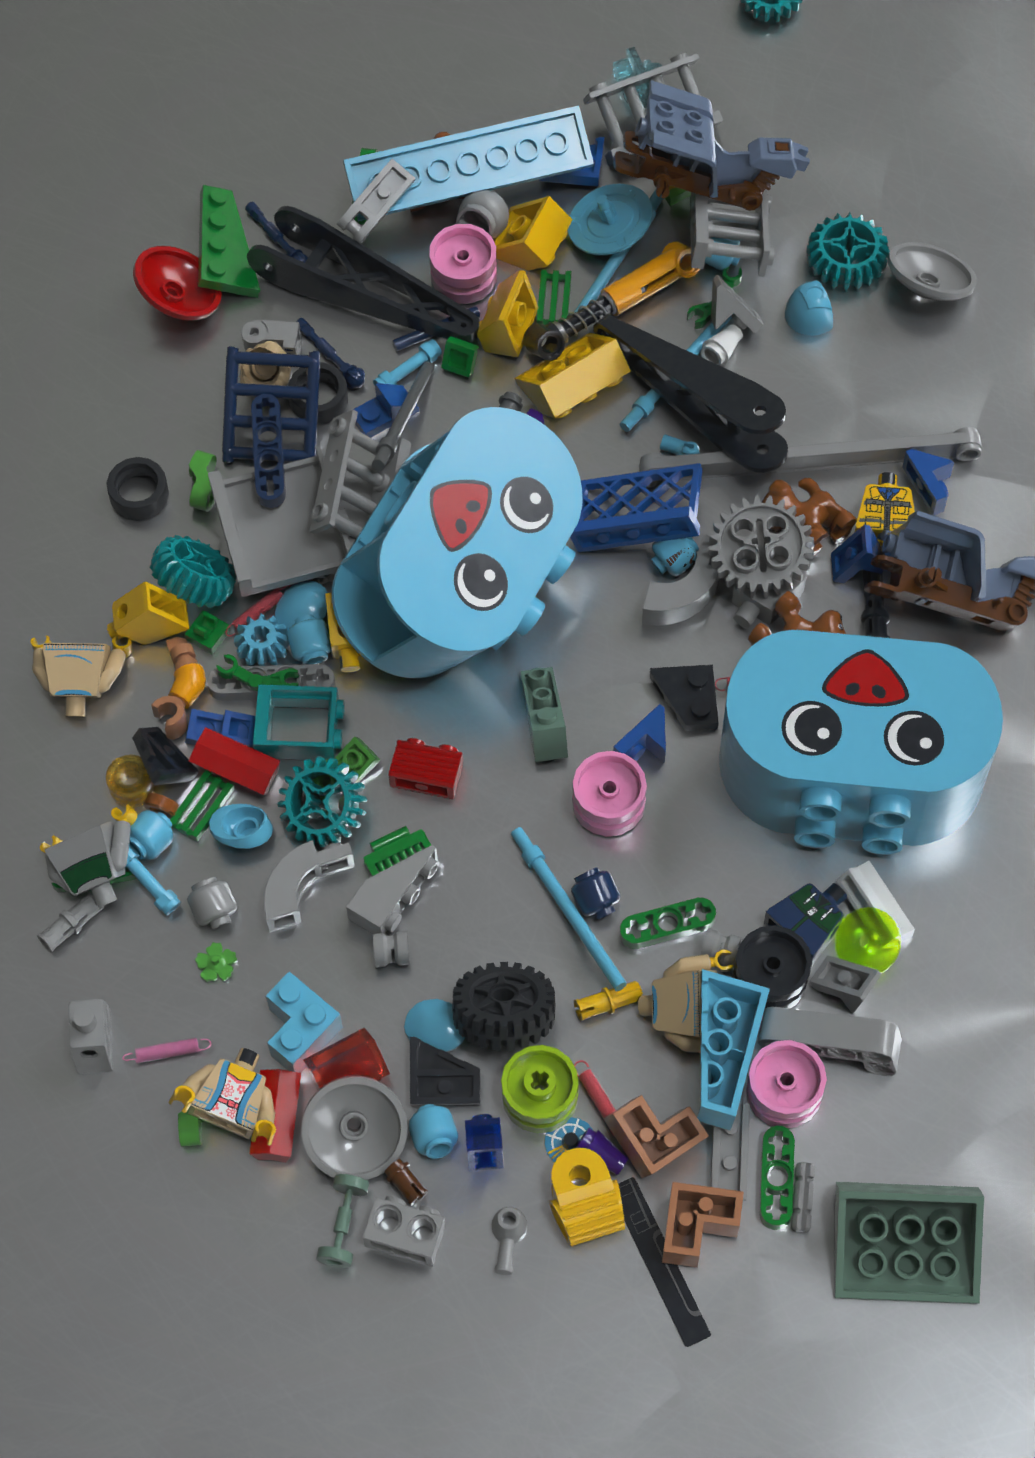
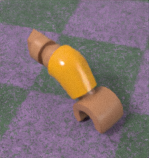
M180 637L166 640L172 662L175 665L174 683L168 696L161 697L151 704L154 717L161 719L165 715H174L172 718L167 719L165 723L166 736L171 740L181 737L186 732L188 722L185 709L190 708L204 691L206 682L204 668L195 659L196 655L193 646L187 643L186 639Z

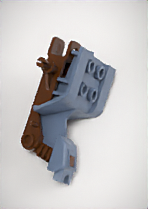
M652 80L649 83L647 114L645 118L641 117L639 119L635 132L626 131L623 136L624 148L628 152L637 154V156L622 151H617L614 155V168L616 171L635 178L644 177L653 180L654 186L657 188L656 194L658 197L662 195L661 198H666L670 193L669 186H673L735 205L748 211L755 210L760 206L764 190H770V184L774 185L775 179L779 180L780 176L792 179L797 170L805 172L810 163V159L806 157L808 147L792 142L791 138L760 137L748 144V151L727 152L723 150L714 137L713 108L709 99Z
M918 510L908 516V521L893 531L884 530L878 534L877 539L883 541L882 551L885 552V555L873 557L870 564L874 567L890 571L891 579L889 584L879 581L869 582L864 588L866 592L887 599L891 598L893 601L896 599V601L904 600L1001 631L1012 629L1026 621L1028 616L1027 607L1032 605L1029 601L1035 598L1033 595L1035 593V556L1016 557L1003 564L1000 568L986 570L985 538L979 530Z

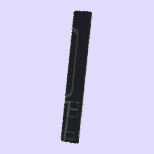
M631 1177L618 1183L624 1221L684 1345L689 1347L711 1336L710 1330L678 1265L662 1263L665 1239L636 1179Z

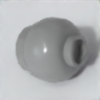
M481 190L466 195L461 202L456 224H472L483 228L494 239L501 235L508 225V206L504 199L494 191Z

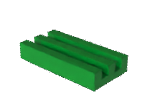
M541 270L537 323L546 325L549 322L558 321L555 319L559 282H564L561 318L565 319L568 317L572 271H565V274H560L559 270H553V274L547 273V270ZM547 281H552L549 319H544Z
M205 770L177 809L175 816L173 815L170 819L172 828L198 842L209 827L212 814L224 806L235 790L234 785L229 782H223L222 778L214 777L211 772ZM210 783L211 785L209 786V788L206 790V792H205L204 795L201 797V799L199 800V802L196 804V806L194 807V809L192 810V812L189 814V816L187 817V819L184 821V823L181 824V822H182L183 819L186 817V815L188 814V812L191 810V808L193 807V805L195 804V802L198 800V798L200 797V795L203 793V791L205 790V788L207 787V785ZM217 789L222 790L194 831L191 830V826L203 812Z

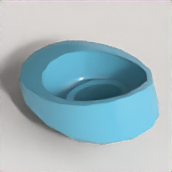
M308 580L293 584L284 592L277 603L275 618H277L278 624H284L288 631L295 624V619L304 615H313L314 619L325 621L328 615L325 593L328 592L326 588L320 583Z
M231 804L221 807L212 814L209 821L210 832L213 837L222 844L234 848L251 849L267 842L273 833V825L267 814L261 808L250 804Z
M439 999L424 1000L410 1009L406 1016L404 1027L409 1039L410 1037H417L421 1041L445 1052L454 1051L461 1046L465 1039L454 1026L452 1003Z

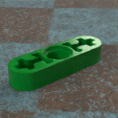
M698 897L630 915L621 923L620 939L630 949H641L701 933L714 925L716 908L710 900ZM700 908L702 913H707L704 921H700L698 916L692 917L695 915V909ZM681 912H685V918H688V926H683V916ZM663 916H672L676 919L678 925L672 931H665L659 927L658 921ZM650 920L653 921L652 929L655 935H651V928L647 929L648 921ZM631 926H636L637 930H643L641 931L640 938H635L633 934H628L630 933Z
M784 1126L769 1128L765 1132L762 1141L759 1216L763 1225L772 1230L785 1228L789 1224L793 1212L795 1139L792 1132ZM775 1136H781L782 1142L788 1143V1145H783L781 1160H774L775 1146L774 1144H769V1142L774 1141ZM772 1169L784 1171L787 1175V1182L782 1186L770 1184L767 1179L768 1172ZM773 1195H780L779 1209L786 1212V1214L780 1215L779 1220H774L772 1213L766 1212V1210L772 1209Z

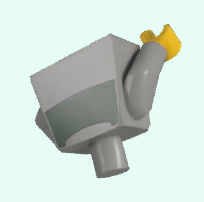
M129 804L126 805L125 814H122L118 807H114L111 810L112 817L117 821L114 824L112 821L100 824L65 841L53 835L52 846L45 842L41 843L40 850L46 853L49 878L64 890L70 891L74 896L91 890L98 908L116 901L117 897L110 881L125 875L131 825L137 819V812Z

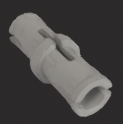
M89 892L68 911H62L59 914L60 918L37 935L42 945L52 952L73 933L78 934L82 930L81 926L104 908L103 906L98 908L93 894Z

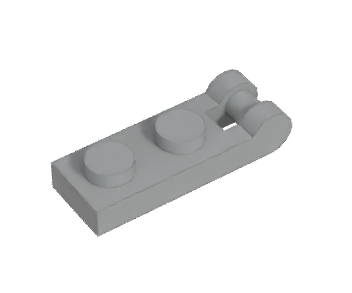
M392 158L340 218L337 225L343 231L347 229L354 235L353 239L362 244L414 183L415 177ZM359 213L367 219L363 226L354 220Z

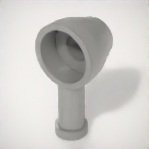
M505 1207L500 1209L492 1220V1232L496 1239L500 1241L498 1263L495 1266V1272L501 1275H511L513 1273V1267L511 1266L514 1243L519 1242L525 1236L527 1220L519 1209ZM511 1216L516 1221L513 1225H505L503 1219Z

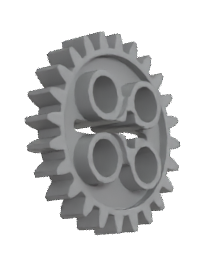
M755 495L754 504H749L745 498H742V508L739 509L732 503L730 504L731 515L724 512L720 513L722 523L714 522L713 530L716 533L709 535V542L713 544L709 546V555L715 556L711 559L712 568L719 567L717 577L723 578L727 576L726 586L728 588L737 583L738 594H741L745 588H749L752 598H754L757 590H762L764 598H767L769 589H774L777 595H781V585L784 584L791 590L793 589L792 578L799 581L803 580L801 570L809 571L810 562L807 559H813L814 550L810 549L814 546V537L809 536L811 534V525H804L805 515L802 514L795 517V505L786 510L784 499L779 501L777 505H774L772 496L769 495L766 503H761L759 496ZM757 521H761L763 524L766 572H761ZM774 526L784 529L779 534H773L768 530ZM741 529H747L752 532L746 537H740L736 534ZM776 556H783L787 561L782 564H775L771 559ZM743 559H751L754 561V564L749 567H743L739 565V562Z

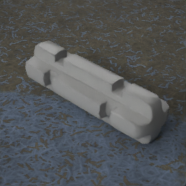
M799 1162L795 1167V1179L797 1180L794 1184L793 1212L795 1213L792 1215L791 1229L801 1233L810 1231L812 1216L809 1214L812 1211L814 1183L811 1181H814L815 1165L808 1162Z

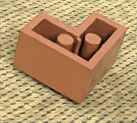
M642 1095L630 1100L603 1118L641 1178L654 1174L709 1137L690 1106L677 1111L660 1123Z
M672 1182L662 1263L698 1268L702 1233L737 1238L744 1192Z

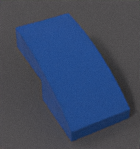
M191 709L185 738L186 744L195 745L206 727L246 746L253 747L255 716L225 710L224 715Z

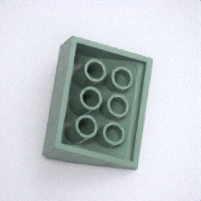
M836 1182L835 1298L980 1303L984 1195L979 1187Z

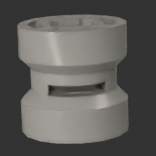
M708 928L701 955L708 954L709 957H715L716 953L721 950L722 944L725 943L724 949L730 951L731 955L720 956L718 962L722 966L735 965L742 937L735 935L722 936L719 931Z
M397 931L394 935L389 936L384 933H373L375 967H386L388 963L394 962L399 966L410 965L407 931Z

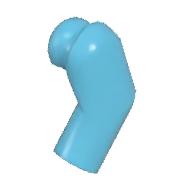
M666 434L662 438L661 450L676 456L700 454L699 446L695 442H687Z

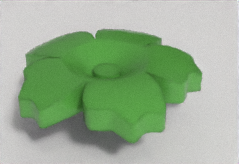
M213 942L211 946L206 948L207 954H197L195 961L198 964V969L203 970L200 977L205 982H215L218 976L222 981L232 977L234 969L231 965L237 962L236 952H231L229 949L223 951L221 943Z

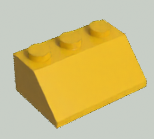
M588 333L565 347L557 359L552 361L543 360L514 379L543 415L558 419L570 414L572 407L580 402L586 403L593 400L601 389L619 384L623 380L622 377L631 372L616 338Z

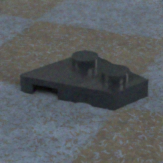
M713 664L650 668V679L653 683L656 682L664 694V700L670 709L676 712L677 719L685 731L718 729L719 722Z
M159 727L139 728L132 737L154 785L193 781L199 773V770L188 761L189 759L167 738L166 734Z
M410 1037L411 1106L427 1104L480 1105V1068L462 1061L441 1049H437L417 1037Z

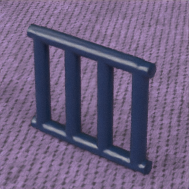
M227 347L222 441L223 463L234 462V459L254 460L253 447L235 446L236 427L252 428L251 415H236L237 396L257 397L262 394H271L276 398L306 400L305 419L281 417L282 430L304 431L303 450L283 449L284 462H294L316 456L315 445L317 440L320 378L319 351L309 352V355L241 352L239 348ZM239 364L307 368V386L238 383ZM263 416L264 421H270L269 416ZM269 458V459H265L264 461H276V460Z

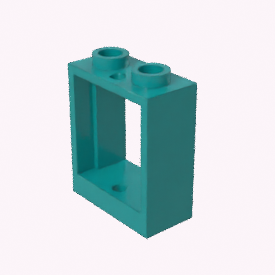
M258 685L253 738L254 749L275 759L315 760L318 756L324 757L325 760L330 757L335 758L336 749L342 748V729H337L338 719H344L345 701L339 699L337 687ZM274 707L328 708L326 742L271 740Z

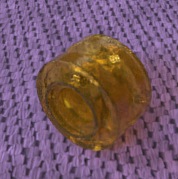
M121 756L115 759L107 769L106 783L113 800L123 807H126L127 804L132 808L144 805L148 793H155L156 785L152 783L140 756ZM129 778L138 779L137 782L132 785L124 784V782Z

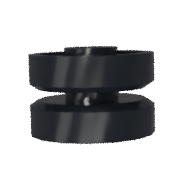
M776 925L759 927L747 934L740 943L732 978L770 988L765 1008L781 1007L790 1009L805 994L812 967L810 949L801 936L788 928Z

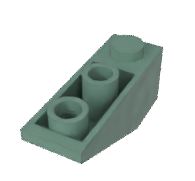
M553 667L520 671L535 762L568 758L566 726Z

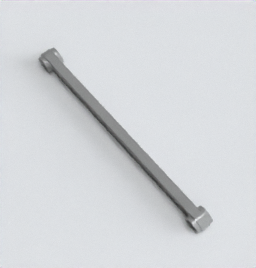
M963 427L957 429L954 433L788 446V457L785 463L778 469L765 473L750 471L723 452L666 457L659 453H649L640 458L639 472L700 463L703 468L702 479L899 463L904 461L905 452L910 449L946 459L957 458L959 461L967 462L980 457L982 445L977 429ZM759 449L757 452L759 454H765L768 452V450ZM685 476L679 481L692 480V476ZM653 481L647 487H658L663 481Z

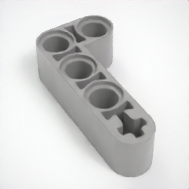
M767 1007L763 1013L758 1044L765 1047L775 1041L792 1040L807 1045L818 1056L862 1061L865 1069L873 1074L893 1076L897 1072L902 1039L898 1026L886 1020L781 1007Z

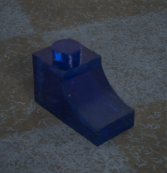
M479 1114L473 1116L472 1120H465L469 1171L503 1169L500 1117L493 1118L489 1114Z

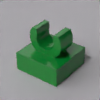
M450 336L445 344L441 368L470 378L474 373L479 346Z
M202 610L185 633V638L188 642L213 655L226 638V629L229 624ZM230 627L227 630V634L231 631Z

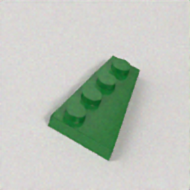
M203 185L200 191L198 287L258 298L261 290L256 272L251 268L247 260L249 248L233 191Z

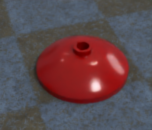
M171 246L151 247L143 251L134 264L133 278L138 291L153 308L169 317L180 320L204 319L214 313L221 300V291L198 287L199 258L183 249Z

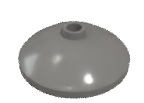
M907 242L894 246L889 253L888 265L895 278L909 291L921 298L936 301L959 300L971 295L977 285V277L972 268L962 259L944 249L923 243Z
M346 1076L327 1083L313 1095L304 1111L301 1132L303 1144L309 1158L325 1174L333 1178L337 1174H348L369 1180L383 1174L393 1162L398 1160L406 1144L408 1124L402 1103L396 1094L385 1084L369 1077ZM352 1118H357L361 1122L360 1126L356 1129H351L347 1125L348 1121Z

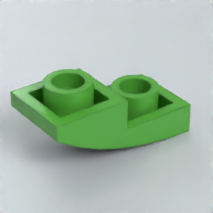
M355 736L335 757L338 760V765L342 762L349 764L348 772L355 771L359 774L354 783H359L380 762L379 757L360 738ZM322 775L313 779V782L324 788L328 784H335L337 780L331 775ZM320 795V799L323 801L326 797Z

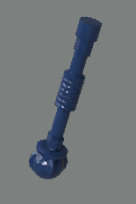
M253 201L249 202L245 210L263 226L264 232L276 244L278 243L286 252V255L305 263L308 257L303 254L302 250L291 247L273 222H269L264 217V213Z
M299 318L296 322H299L301 333L306 338H310L315 343L314 346L328 360L331 359L340 368L347 387L354 389L363 386L365 382L364 370L357 368L356 365L345 363L336 354V350L323 337L320 338L315 333V329L304 318Z

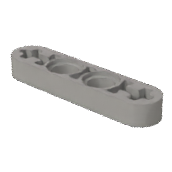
M323 664L240 666L253 674L261 676L294 668L298 670L299 678L296 679L299 686H303L301 676H306V686L335 687L333 671L330 667ZM222 667V668L225 669V670H228V669H231L232 667ZM217 668L208 675L207 684L209 692L217 700L257 699L258 691L251 690L241 681V689H237V680L235 678L226 679L225 688L219 689L220 679L224 678L219 676ZM318 676H324L322 686H317L316 684Z

